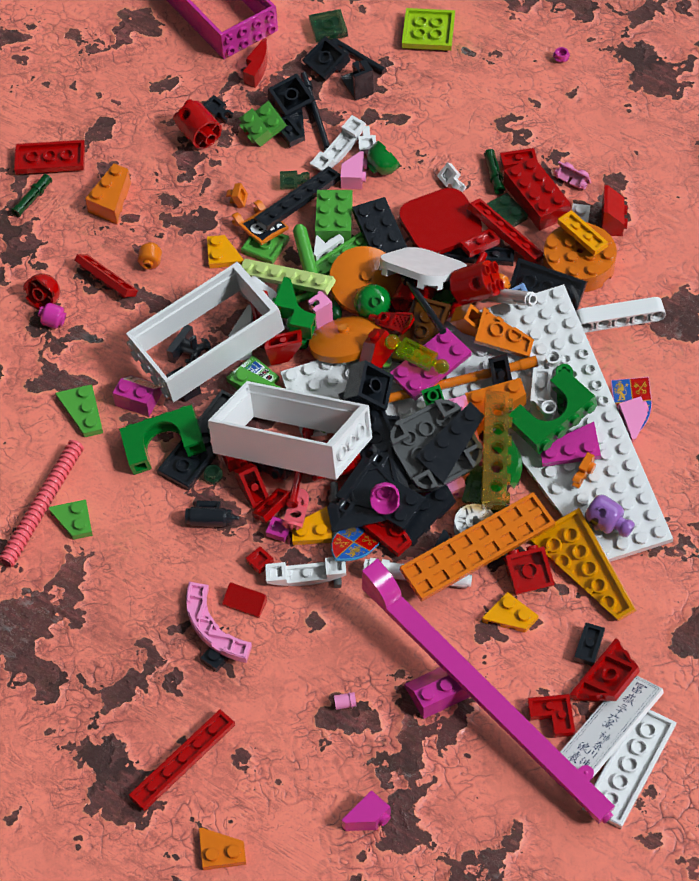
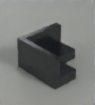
M366 59L353 62V72L342 76L341 80L355 101L374 94L373 69Z

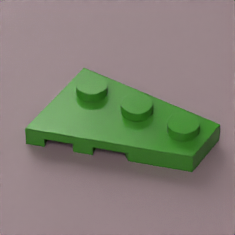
M92 384L55 393L57 399L63 404L64 409L70 414L84 437L103 433Z

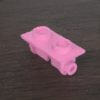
M558 162L560 168H557L554 172L556 178L567 183L571 177L570 185L580 190L586 189V182L591 184L589 174L581 169L578 171L568 162Z

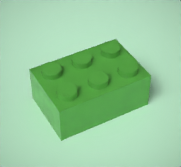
M317 190L315 237L318 235L325 243L338 234L344 238V242L352 238L353 190Z

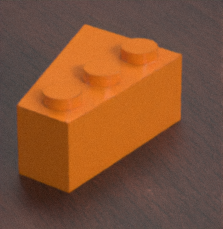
M113 163L85 198L88 213L118 225V218L120 212H122L123 203L126 200L131 185L127 168Z
M521 378L465 393L468 404L471 402L485 415L477 428L478 435L489 426L496 425L497 421L507 416L520 404L523 407L526 405V392Z

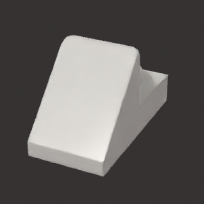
M338 234L325 243L316 235L314 248L315 262L343 244L344 238Z

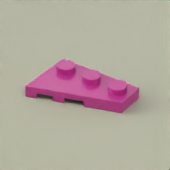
M591 422L565 434L562 438H558L548 450L540 453L542 467L582 462L587 452L595 455L594 460L601 459L595 423Z

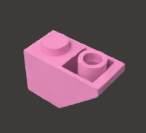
M364 151L358 152L342 163L341 189H362L363 182H366V172H364V169H367V159L364 158Z

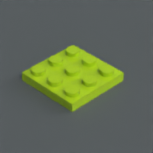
M406 8L402 48L452 51L455 10Z

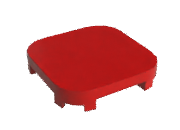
M455 188L440 189L404 203L400 208V226L405 229L416 248L444 254L460 248V241L482 232L481 220L467 209L470 202L461 191Z

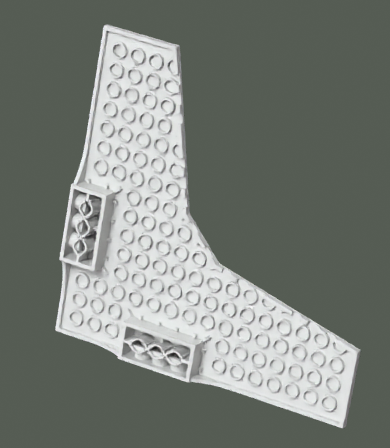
M564 284L535 293L537 303L532 307L502 303L487 308L490 310V313L504 319V322L511 327H516L534 339L530 357L536 356L538 366L545 361L548 351L557 350L561 354L559 365H570L573 369V376L595 395L598 405L591 414L583 417L580 423L570 428L566 434L594 422L601 459L594 460L596 464L595 470L592 474H588L578 489L572 486V479L578 472L581 462L542 467L540 454L509 426L506 416L497 421L496 425L489 426L483 430L481 434L490 437L497 428H500L513 440L520 451L522 463L526 467L527 472L535 479L539 488L553 507L559 511L561 517L577 508H580L585 516L590 503L596 496L601 494L620 504L624 509L623 518L630 519L635 523V527L628 537L620 536L619 532L615 529L610 534H605L599 529L595 530L593 525L589 523L610 562L673 542L672 534ZM446 320L444 327H447L472 351V356L442 380L487 369L488 358L507 354L509 363L523 359V357L475 344L474 336L462 333ZM400 335L393 337L396 342L398 341ZM392 354L381 368L389 373L401 364L392 361ZM360 359L334 364L316 360L280 372L286 389L339 399L338 394L346 389L350 365L358 363ZM533 368L511 372L512 380L521 378L526 392V405L524 408L535 418L546 421L537 407L530 404ZM556 370L552 372V378L556 375ZM487 378L441 391L444 399L449 400L463 396L467 392L492 386L493 384L492 379ZM393 380L390 393L403 390ZM551 386L550 400L554 401L557 405V393L552 390ZM423 396L419 397L416 401L412 398L388 403L387 410L385 411L387 415L400 416V419H404L425 408L426 405ZM564 401V410H566L567 403ZM557 410V412H556V414H555L554 419H556V418H558V417L561 416V415L558 413V410ZM298 426V427H299V430H300V433H301V436L303 437V434H302V429H303V427ZM314 430L312 436H324L329 432L324 434L319 430Z

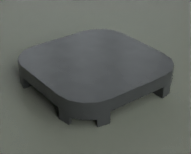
M442 398L435 400L434 403L402 420L399 419L394 423L391 430L390 443L392 449L411 482L422 491L431 492L455 481L478 467L482 459L483 447L474 434L443 485L429 469L427 470L415 458L461 412V407L457 403L450 400H442Z

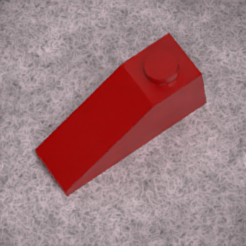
M374 328L363 343L359 362L366 360L382 368L398 346V343L387 330Z

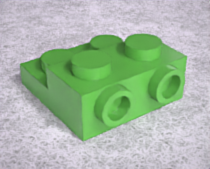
M269 101L256 111L251 108L239 118L242 122L239 124L245 133L249 132L247 135L249 140L253 144L256 142L260 147L287 126Z

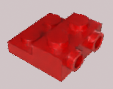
M532 545L526 548L527 551L519 552V549L512 550L503 558L508 577L511 578L515 596L555 585L544 546L538 548V545Z

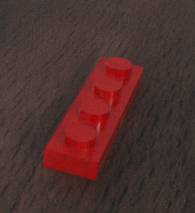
M88 254L76 255L74 261L80 264V268L90 271L94 278L104 281L105 285L115 289L119 296L123 298L136 297L138 292L136 288Z

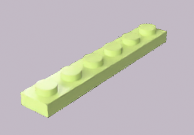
M244 259L241 264L250 276H255L262 282L278 285L282 283L284 277L291 279L293 288L315 293L321 290L325 295H328L336 282L333 276L250 259Z

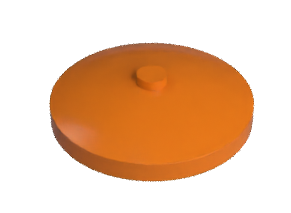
M359 246L344 251L336 258L329 276L334 277L336 282L330 292L343 309L359 315L354 307V298L362 287L369 284H377L384 287L392 298L402 281L398 273L390 276L381 274L382 270H379L381 255L386 254L384 251L374 247Z
M349 316L333 320L314 332L312 339L309 340L311 354L317 360L325 363H346L360 359L363 343L367 339L368 334L374 328L382 329V327L375 325V321H370L362 316Z

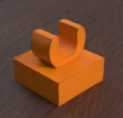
M235 183L233 190H227L226 197H231L230 203L236 204L238 208H244L248 193L242 183Z

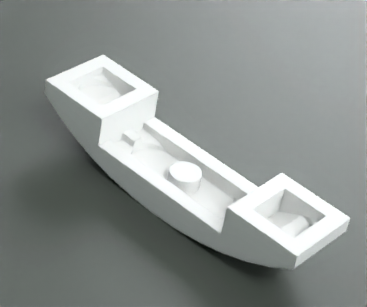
M352 115L342 126V132L324 153L320 151L310 162V166L322 171L328 166L333 168L354 146L366 123Z
M333 557L325 558V562L286 566L285 562L265 564L266 582L272 585H313L332 581L346 575V562L335 561Z

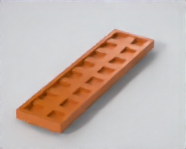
M532 492L400 566L399 570L422 602L507 554L509 551L555 526L556 522L535 493Z

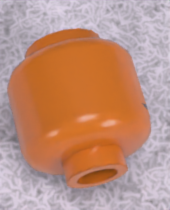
M153 242L143 244L139 248L137 257L139 265L147 270L157 268L160 265L162 250Z

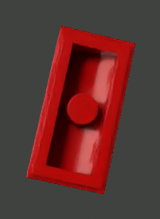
M230 582L222 605L260 618L267 603V596L261 592Z

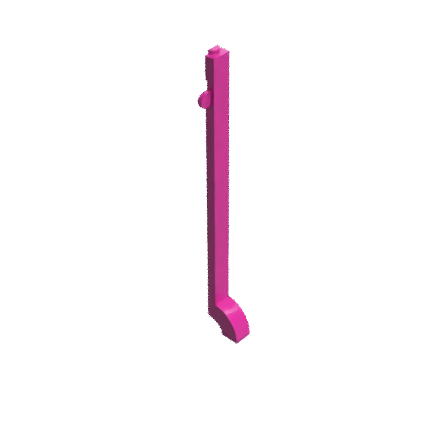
M378 558L362 571V590L562 786L598 824L601 821L604 824L607 823L614 816L611 812L615 806L590 782L594 775L592 767L583 765L577 769L401 596L397 582Z

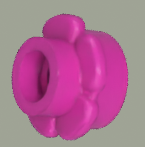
M559 47L553 53V57L557 62L563 63L568 61L570 54L566 48Z

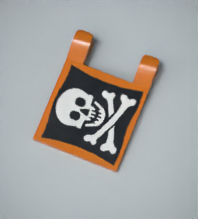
M261 200L253 202L256 206L254 211L257 214L246 220H243L238 212L232 214L234 218L232 224L239 226L260 245L289 230V227L282 221L268 231L254 223V217L267 209Z

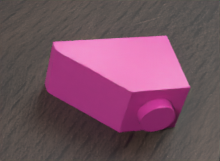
M371 790L342 819V829L345 831L377 830L380 826L386 825L390 820V806Z

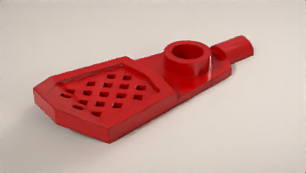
M381 312L378 315L370 314L368 317L370 321H375V325L402 335L412 326L415 320L414 314L410 312Z

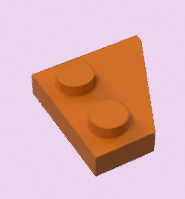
M199 828L203 870L247 865L244 841L205 828Z

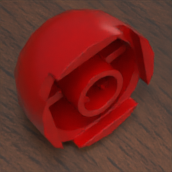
M44 273L33 275L23 286V292L26 290L27 294L26 300L37 310H40L41 306L45 307L47 303L56 304L61 293L58 282L49 274Z

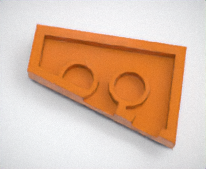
M484 307L474 343L519 357H530L534 339L516 327H511L504 322V319L499 316L496 317L489 312L490 310Z

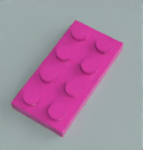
M446 327L445 334H437L390 373L394 375L393 380L416 401L422 396L421 390L436 385L472 356V351Z

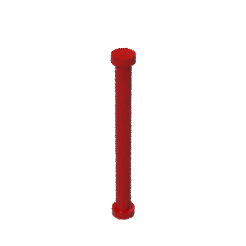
M303 427V438L310 439L314 429ZM295 471L290 498L286 502L289 508L298 507L297 498L303 475L302 472Z

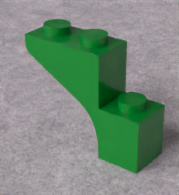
M284 277L282 283L278 284L277 296L272 301L279 308L281 318L288 319L287 327H289L290 332L301 329L302 338L312 339L317 326L316 314L307 312L298 305L291 279Z

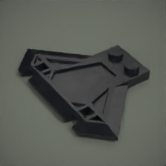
M390 441L372 444L368 450L373 454L370 458L363 456L336 494V497L340 499L337 504L331 502L327 507L332 532L384 521L405 532L426 501V497L408 487L405 469L392 449ZM379 458H381L382 460H381V462L378 464L376 461H377ZM383 482L394 484L400 495L399 507L393 513L386 515L377 513L370 503L371 490L376 484ZM346 504L349 505L347 510L343 509Z

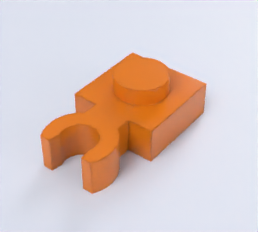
M587 452L578 468V472L572 479V486L579 489L588 474L593 473L596 467L594 463L595 455Z

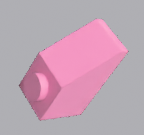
M641 396L619 403L617 406L632 442L637 438L649 411L647 402L643 401Z

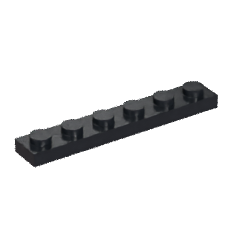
M328 166L254 217V223L265 231L270 230L316 198L317 190H327L339 182L341 174Z

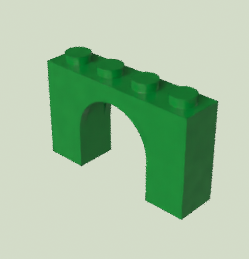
M565 368L550 379L552 390L567 403V408L560 417L550 421L539 420L521 404L506 416L509 426L538 454L548 450L552 443L558 438H562L570 428L578 425L583 417L591 414L598 406L595 395Z
M192 404L119 429L128 464L134 475L152 469L148 456V445L153 437L162 432L171 431L178 433L182 438L188 457L207 451Z

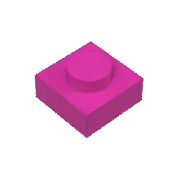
M272 517L266 530V536L285 542L290 527L286 529L282 526L283 519Z

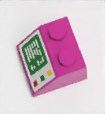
M130 375L119 380L112 394L115 406L149 417L162 392L160 385L156 386L151 381Z

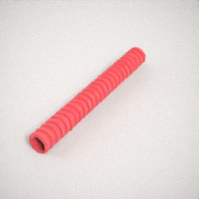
M69 440L68 445H66L59 457L60 459L57 460L34 501H32L31 506H29L28 511H26L25 516H23L7 545L4 547L5 550H2L0 562L7 567L15 565V562L24 550L23 547L27 545L26 542L30 540V537L36 530L35 528L39 525L38 523L41 522V518L44 517V513L47 512V508L50 507L61 485H63L67 475H69L81 452H83L84 447L78 441Z

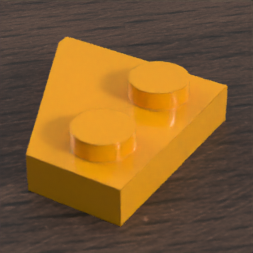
M225 235L207 236L209 269L230 267L236 262L240 265L242 264L243 258Z
M327 507L305 517L303 527L299 530L292 529L293 545L332 543L331 523Z
M507 592L482 617V622L486 624L492 622L500 624V627L513 628L516 631L526 633L538 620L539 615Z

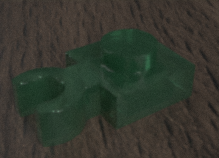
M280 171V189L298 188V185H302L310 179V173L303 172L297 174V171Z

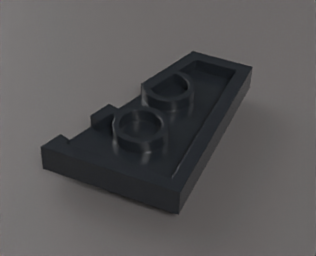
M447 484L424 496L426 497L425 503L405 530L413 546L424 532L427 533L431 529L430 526L456 503Z

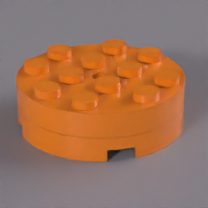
M586 222L608 241V247L594 256L560 226L551 232L545 241L543 266L588 281L584 292L601 288L606 280L611 279L615 270L617 248L613 238L604 229Z

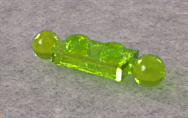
M394 334L386 337V347L391 350L397 348L395 351L397 356L428 372L432 366L438 374L448 372V361L445 359L437 360V352L407 337L402 342Z

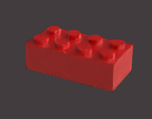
M535 157L504 170V186L539 231L556 224L558 218L571 210L570 201Z

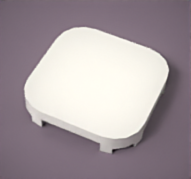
M407 247L381 255L379 270H382L381 274L384 276L398 273L418 280L417 288L424 289V287L430 286L436 290H442L443 282L450 280L451 273L467 265L464 262L427 249Z

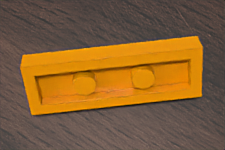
M572 210L558 218L557 224L594 256L608 247V241Z

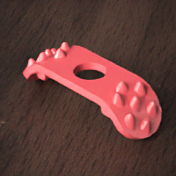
M299 488L298 507H287L284 521L282 522V526L286 529L290 527L291 530L293 528L299 530L303 527L309 504V494L305 489ZM296 512L299 513L301 516L295 518L292 517L290 514Z

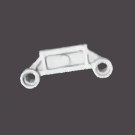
M557 350L548 351L545 361L537 368L533 367L530 404L537 407L546 421L553 420L557 412L556 403L550 400L552 372L556 370L561 362V354Z

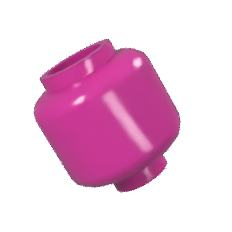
M47 303L45 307L41 306L38 317H41V324L53 329H57L59 326L62 327L67 315L63 307L53 303Z

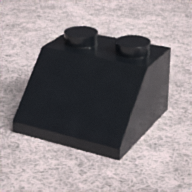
M297 73L268 88V100L275 110L284 116H288L315 101Z
M366 360L351 364L343 400L369 405V409L385 411L388 407L394 375Z

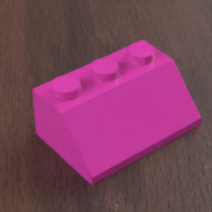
M441 667L404 684L423 719L470 697Z

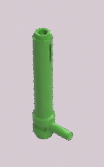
M297 224L293 229V235L302 269L318 273L307 228L303 224ZM306 291V293L296 296L297 303L310 300L318 293Z

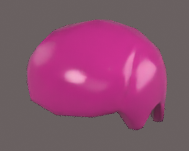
M387 482L379 483L371 490V507L377 513L383 515L393 513L400 505L399 491L394 484Z

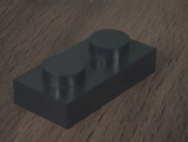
M585 623L574 661L590 666L595 664L605 633L604 627Z

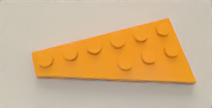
M580 508L555 521L554 527L531 539L535 545H538V548L544 546L546 555L617 620L620 621L637 611Z

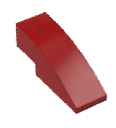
M263 38L246 58L247 67L243 71L244 84L254 88L261 81L267 67L268 48L266 38Z

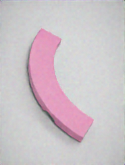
M189 582L186 595L187 612L191 625L197 635L216 652L233 660L247 663L252 643L235 638L230 634H225L220 630L207 608L209 585Z

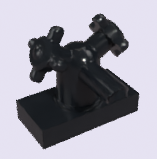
M186 325L166 350L168 361L175 364L182 353L191 356L190 359H185V363H191L198 358L203 350H211V344L204 338H201V344H197L193 327Z

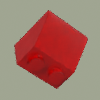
M604 185L601 228L610 236H623V231L627 229L628 218H624V215H627L628 205H624V197L609 185Z

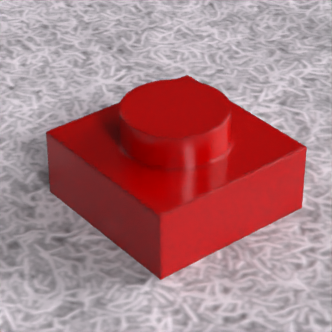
M261 546L245 558L246 563L259 574L266 569L265 564L274 562V558Z

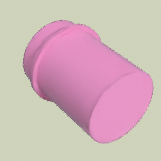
M355 692L334 695L336 710L357 707Z

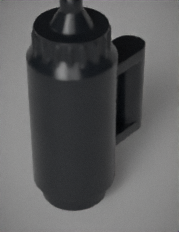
M197 500L196 507L186 508L185 524H190V526L226 527L232 526L233 521L240 519L239 516L233 514L231 509L221 508V501Z

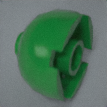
M376 141L368 150V168L374 174L378 172L381 175H389L400 167L398 160L391 152L389 153L386 150V147L381 142Z
M369 284L362 287L356 293L354 307L359 316L368 318L370 314L378 315L381 312H389L391 297L384 287L377 284Z

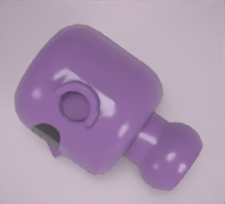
M606 495L596 496L585 513L586 520L593 525L594 529H599L605 534H610L615 529L619 532L620 536L628 537L635 527V523L632 520L623 518V507Z

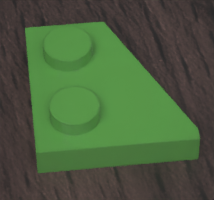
M86 499L49 507L50 514L55 516L59 524L67 530L73 540L93 536Z

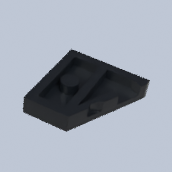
M302 108L288 116L281 117L287 126L279 134L287 144L292 147L305 141Z

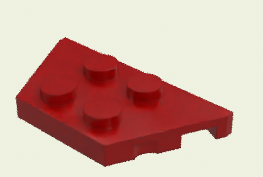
M617 638L614 639L570 693L572 700L617 701L640 672L638 665L631 659L630 654L627 650H624Z

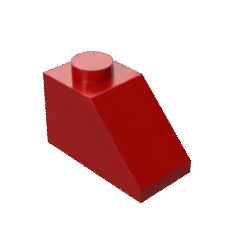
M301 329L277 334L265 342V351L271 365L286 363L292 359L302 345Z
M248 463L233 470L241 491L253 509L269 497L256 465Z

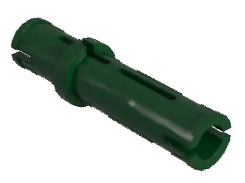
M487 149L484 156L490 173L489 179L493 184L495 194L500 195L505 191L503 174L499 170L495 151Z
M43 174L38 182L32 184L27 194L11 209L12 213L17 217H21L36 198L42 196L47 186L52 183V178L47 174Z

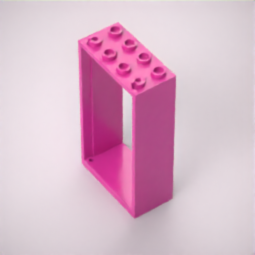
M167 0L223 59L278 31L276 6L270 0H242L255 15L223 32L191 0Z

